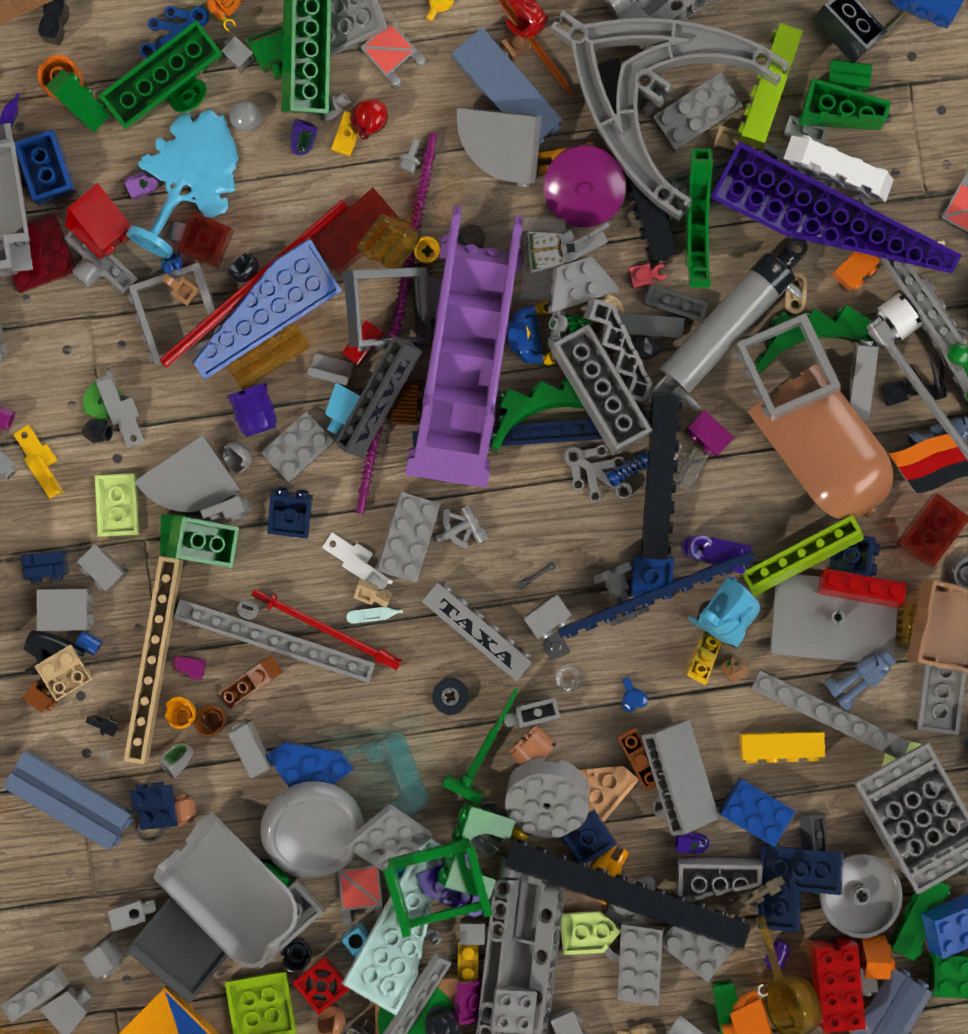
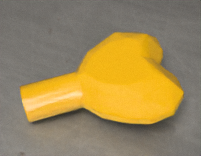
M429 0L431 9L425 18L433 22L438 12H444L453 6L454 0Z

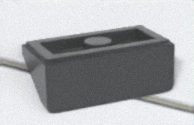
M825 813L801 815L799 818L802 848L828 851Z

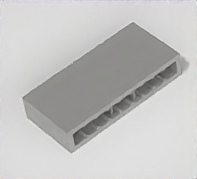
M690 720L677 721L642 735L641 737L671 836L687 834L719 819Z

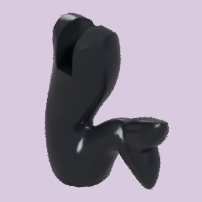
M31 630L25 641L24 650L34 656L37 663L25 669V672L30 675H38L39 673L34 666L48 658L46 651L52 656L71 644L78 656L84 657L85 651L63 638Z

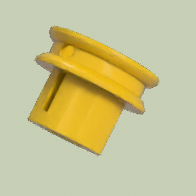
M422 237L414 245V254L421 263L432 264L439 258L440 245L433 237ZM430 247L433 253L426 257L423 251H427V248Z

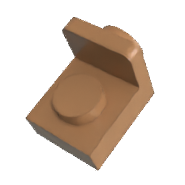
M513 34L507 40L505 38L501 40V49L512 62L529 51L533 46L527 38Z

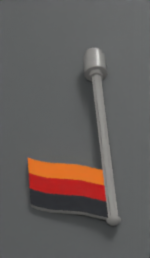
M880 317L876 318L866 326L868 329L867 333L879 348L883 346L884 349L888 350L947 433L925 439L902 451L887 453L915 493L928 492L955 479L968 476L967 444L894 344L893 338L896 335L886 321Z

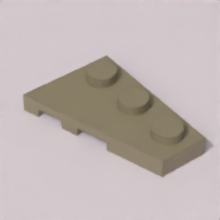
M779 876L769 881L751 894L725 908L727 914L731 916L735 913L736 916H739L747 911L746 906L752 903L753 906H756L763 902L764 895L769 893L772 896L782 890L780 886L785 883L783 878Z

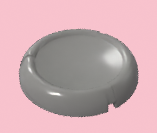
M303 782L288 787V792L285 794L280 792L269 803L261 820V840L266 854L281 870L301 878H320L341 870L355 857L356 853L346 848L344 841L364 825V821L357 802L343 789L325 782Z

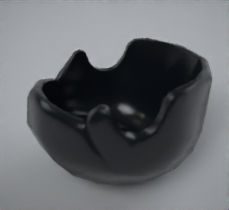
M247 253L242 254L232 264L228 275L237 282H248L258 273V259L251 253L249 255Z
M294 938L280 953L283 960L282 966L290 972L302 971L308 966L312 958L309 943L301 938Z

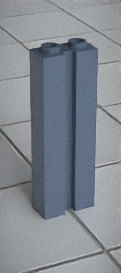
M483 27L451 53V59L496 111L542 116L539 148L546 142L544 139L550 134L554 136L561 130V117Z
M29 749L23 751L13 772L10 773L3 785L4 789L107 850L120 844L123 838L121 836L124 828L128 829L134 820L131 818L134 813L132 810Z
M902 967L900 969L895 968L894 971H891L890 979L884 980L865 1012L866 1029L855 1030L853 1034H909L933 994L928 989L929 985L919 978L917 981L910 977L912 973Z

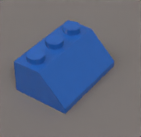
M893 0L891 4L897 6L900 10L915 14L920 19H926L938 27L947 29L964 0Z

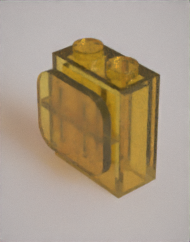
M380 215L357 245V248L369 260L381 262L384 267L395 269L404 263L418 245L420 238L417 236V230L406 219Z

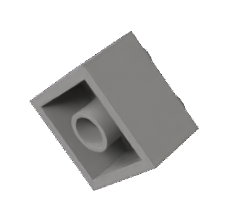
M555 594L525 615L523 619L537 639L542 637L544 640L554 633L552 631L554 627L558 625L561 628L571 621L568 617L572 614L560 597Z

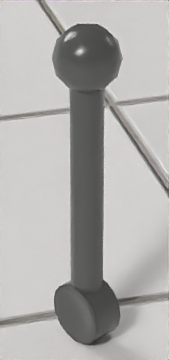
M550 562L543 570L525 581H520L518 587L524 589L526 584L549 570H554L555 564Z

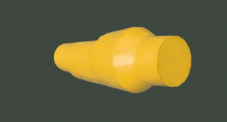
M513 827L511 834L516 839L522 841L528 839L529 836L521 828Z

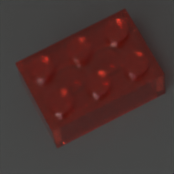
M931 494L895 543L927 567H935L967 524L968 515L940 494Z

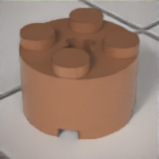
M535 725L522 736L524 740L521 739L518 743L516 742L508 751L521 766L531 759L547 757L557 743L540 726Z

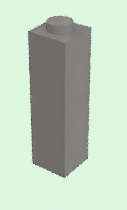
M861 339V342L854 343L847 396L848 402L862 420H869L879 350V347L873 343L874 341L868 339Z

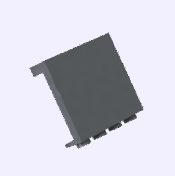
M171 896L126 949L128 954L189 1004L228 957Z

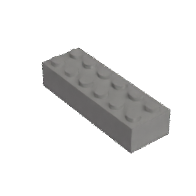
M589 324L553 343L550 351L612 455L649 436L652 432L651 427Z

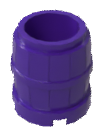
M266 383L227 395L229 403H232L235 421H237L239 429L245 437L276 428L275 423H277L274 405H272L267 393L269 390Z

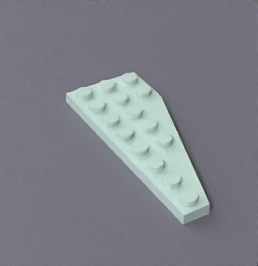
M430 839L417 851L439 846L441 844L434 841L433 839ZM441 858L407 866L399 880L410 918L431 912L432 898L421 893L415 874L441 863ZM390 897L342 984L397 1015L417 979L418 965L422 956V946L428 924L411 928V936L403 938L392 898Z

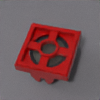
M323 956L292 982L317 1015L350 990V988L342 984L344 980L342 972H339L337 966L331 963L326 956Z

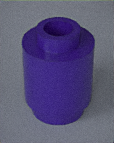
M775 939L774 943H771L764 962L767 963L766 967L776 972L779 969L783 970L791 952L789 950L791 945Z

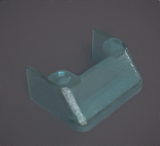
M394 731L344 751V758L364 751L366 758L372 763L386 761L400 799L391 802V805L407 816L419 812L428 805L429 796L403 733Z

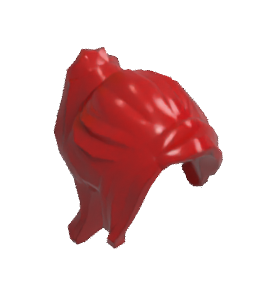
M507 0L518 16V26H515L510 19L505 21L513 33L523 38H531L544 30L545 24L548 23V16L535 0Z

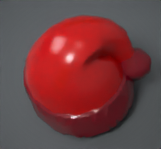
M367 99L359 102L354 106L350 114L351 125L363 140H367L370 135L380 132L388 120L386 106L377 99Z

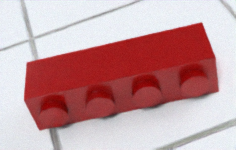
M824 569L820 573L817 594L900 608L905 601L907 584Z

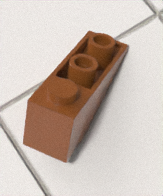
M271 655L218 693L229 709H231L283 673V671Z

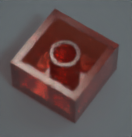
M193 212L177 250L185 256L219 269L234 231L231 227Z

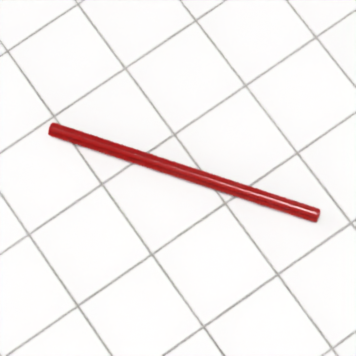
M343 200L335 204L159 359L161 364L166 368L171 366L237 307L275 259L308 238L313 241L349 209L347 204Z

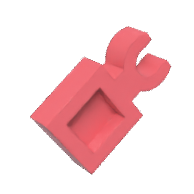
M650 264L630 267L632 288L649 286L653 284V279L658 281L665 280L667 278L666 275L660 276L657 273L659 269L665 267L664 264H659L654 269H650Z

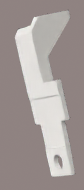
M334 533L330 534L322 548L344 562L342 567L362 580L379 586V591L384 590L388 583L390 585L393 583V580L367 564L373 555L372 552L358 543L352 546ZM334 540L336 542V546L331 547L330 541Z

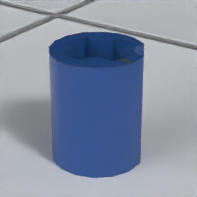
M84 630L77 638L75 645L94 656L100 649L103 641Z

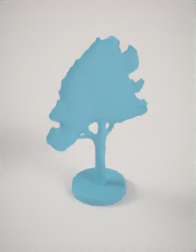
M212 110L201 112L199 118L193 122L190 118V113L180 115L170 126V131L176 138L167 142L162 137L157 138L155 146L160 153L150 156L148 153L142 156V160L138 162V166L142 170H146L160 181L166 182L165 187L168 197L149 231L137 226H130L126 234L140 247L157 256L169 259L173 253L172 247L158 237L172 210L179 202L189 201L196 203L203 216L208 218L215 217L228 210V199L220 198V194L231 193L236 189L232 172L237 167L236 162L239 156L237 155L234 137L231 136L230 130L227 127L225 116L223 114L218 116ZM188 185L191 187L190 193L179 195L183 186Z

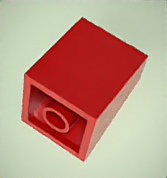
M98 183L67 208L65 227L99 259H103L106 255L109 257L116 250V246L120 243L124 244L129 240L126 233L131 226Z

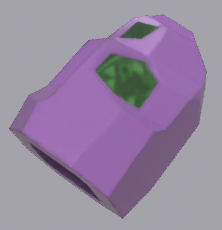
M141 172L124 179V183L133 200L154 193L160 182L157 177L149 172Z

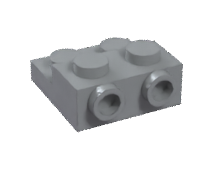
M237 496L200 512L202 518L214 522L225 517V519L237 522L245 519V514L250 513L253 509L248 499Z

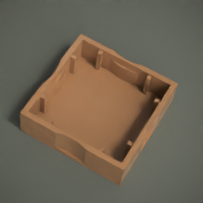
M922 579L906 661L968 673V589L958 585Z

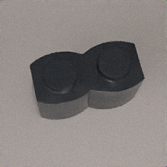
M53 0L43 6L44 16L40 20L38 31L40 37L46 43L60 45L65 35L64 25L69 18V7L64 0Z

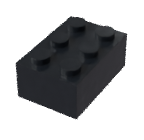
M829 0L811 19L853 64L888 32L858 0Z

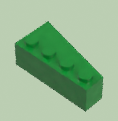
M812 78L805 94L797 125L881 130L887 120L892 101Z

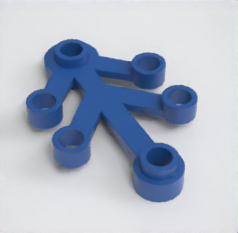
M173 6L166 7L165 15L168 19L174 20L178 17L188 20L178 24L151 18L148 21V26L152 31L166 30L171 32L154 44L150 42L144 43L140 48L142 57L144 59L148 58L149 56L146 55L148 50H153V53L196 21L198 15H203V19L198 21L202 27L206 26L210 19L208 11L203 7H195L191 11L176 9ZM170 10L175 11L174 15L169 16L168 12ZM158 22V26L155 28L151 27V24Z

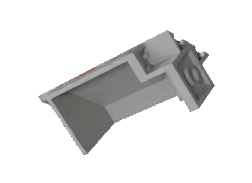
M10 123L0 125V277H8L18 274V271L33 269L19 168Z

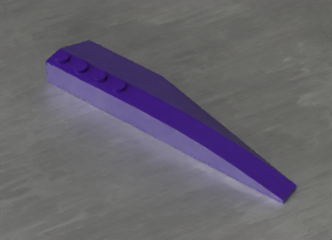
M741 142L738 143L710 197L788 237L950 274L953 273L962 254Z

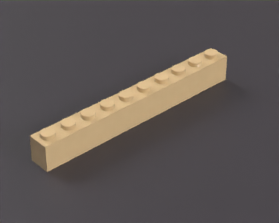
M159 556L124 761L139 764L149 762L183 560Z

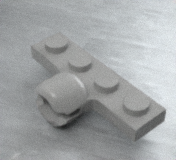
M72 232L64 236V240L83 257L82 261L73 268V275L85 287H91L99 278L104 277L125 295L130 290L129 286L138 282V278L113 255L109 257L106 255L103 259H99Z

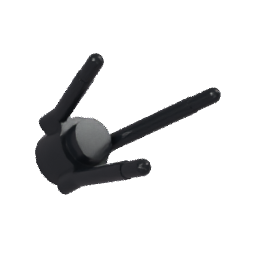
M930 354V364L935 383L928 385L929 389L927 390L936 401L947 397V389L944 381L942 361H938V377L934 357ZM910 365L911 368L913 369V371H914V372L916 373V375L918 376V378L921 380V378L919 377L918 373L915 371V369L913 368V366Z

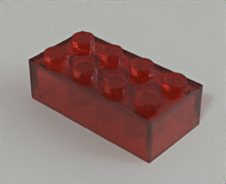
M371 188L311 241L319 253L340 275L398 226L401 221L374 188Z

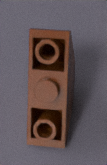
M633 727L617 736V739L645 791L654 788L656 783L644 743L636 728Z

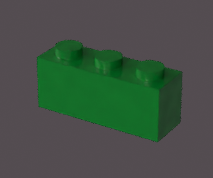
M62 69L48 83L46 88L94 133L110 116L105 110L107 106L99 98L95 100L92 97L93 91L86 85L82 87L79 84L81 80L72 71L68 74Z

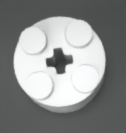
M900 293L895 294L878 307L879 312L876 314L877 317L886 321L896 335L893 338L894 340L898 338L903 340L923 326L922 322L917 323L916 319L919 316L905 298L902 301L900 300Z

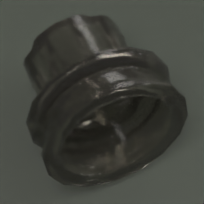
M468 225L461 230L459 243L461 245L473 244L482 248L485 243V234L480 227ZM468 233H476V241H468Z

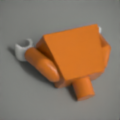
M763 984L742 995L733 1005V1012L730 1013L732 1022L721 1025L723 1034H773L762 998L766 997L768 993H760V988L764 986Z

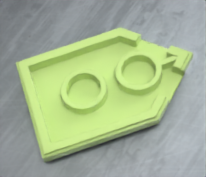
M601 911L562 913L561 939L563 955L604 953L621 933V929Z

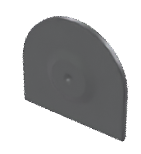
M558 631L547 637L544 641V651L551 658H561L570 653L563 637H560Z

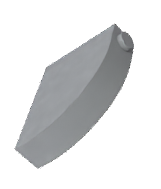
M468 107L457 108V128L460 140L468 156L481 170L495 178L517 182V186L529 187V184L536 182L542 116Z
M204 435L134 481L140 490L155 503L181 512H200L240 496L238 493L242 491Z

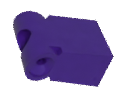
M689 535L681 543L682 553L687 558L711 566L751 549L749 545L705 535ZM740 566L732 568L733 573L744 574L746 567L740 568Z

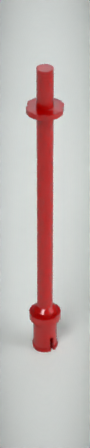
M254 589L251 595L268 604L267 610H271L274 607L373 656L378 664L382 663L397 671L402 659L386 652L384 648L377 650L277 600L278 594L276 593L271 597Z

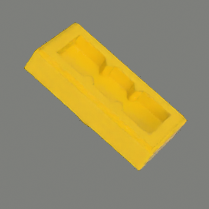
M345 111L331 151L351 157L359 133L351 125V113Z

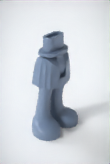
M885 650L881 654L877 653L876 656L874 655L858 662V667L845 678L836 681L829 677L824 682L835 698L837 697L840 705L848 711L853 707L854 699L869 686L876 687L886 674L891 671L890 667L896 664L897 661L888 650ZM863 677L855 687L846 693L843 692L848 686Z

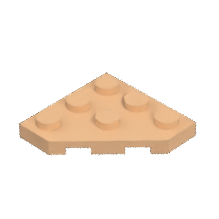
M624 766L578 769L587 778L590 786L588 812L595 809L603 822L639 781V778Z

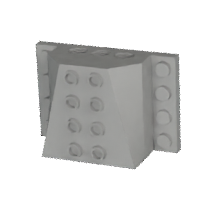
M928 742L854 782L862 796L860 800L868 819L886 851L900 871L906 875L916 894H920L968 867V812Z

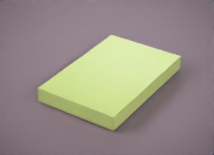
M137 473L94 475L97 536L140 535L138 489L134 482L137 480Z

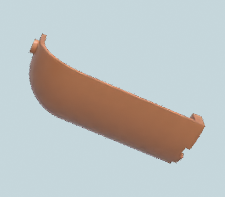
M815 364L800 373L801 377L794 381L789 379L778 387L779 391L770 397L774 408L827 386L818 365ZM841 391L773 421H770L768 416L765 417L760 407L763 405L761 401L748 411L749 415L813 501L829 515L839 520H843L853 515L855 520L863 516L869 518L877 512L875 508L890 493L893 483V469L890 458Z

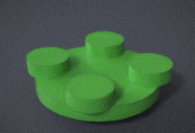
M92 383L83 397V411L94 418L110 421V416L96 383Z

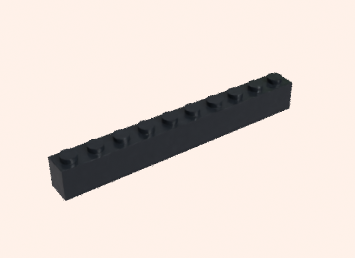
M618 58L597 64L605 93L615 114H617V87L621 70ZM624 172L625 180L629 186V189H627L628 198L634 202L635 206L633 214L635 220H639L641 225L639 234L642 240L645 239L647 245L645 248L647 259H651L652 264L676 257L678 253L665 211L654 204Z

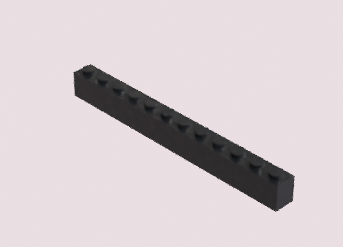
M522 840L511 843L504 864L505 868L739 950L745 948L751 924L746 923L747 919L739 916H734V918L728 917L725 911L719 909L714 911L708 910L705 904L699 902L694 904L688 903L685 897L675 895V897L668 896L665 890L655 888V891L648 889L645 883L636 881L635 884L628 882V878L619 874H616L615 877L608 875V871L599 867H596L595 870L588 868V864L579 860H576V863L568 861L569 857L558 853L556 856L548 854L549 850L537 846L536 849L528 847L529 843Z

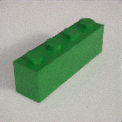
M941 881L920 894H916L914 891L888 943L891 945V950L913 961L916 957L920 956L923 950L922 944L926 938L921 913L942 905L944 901H947L951 891L949 889L951 886Z

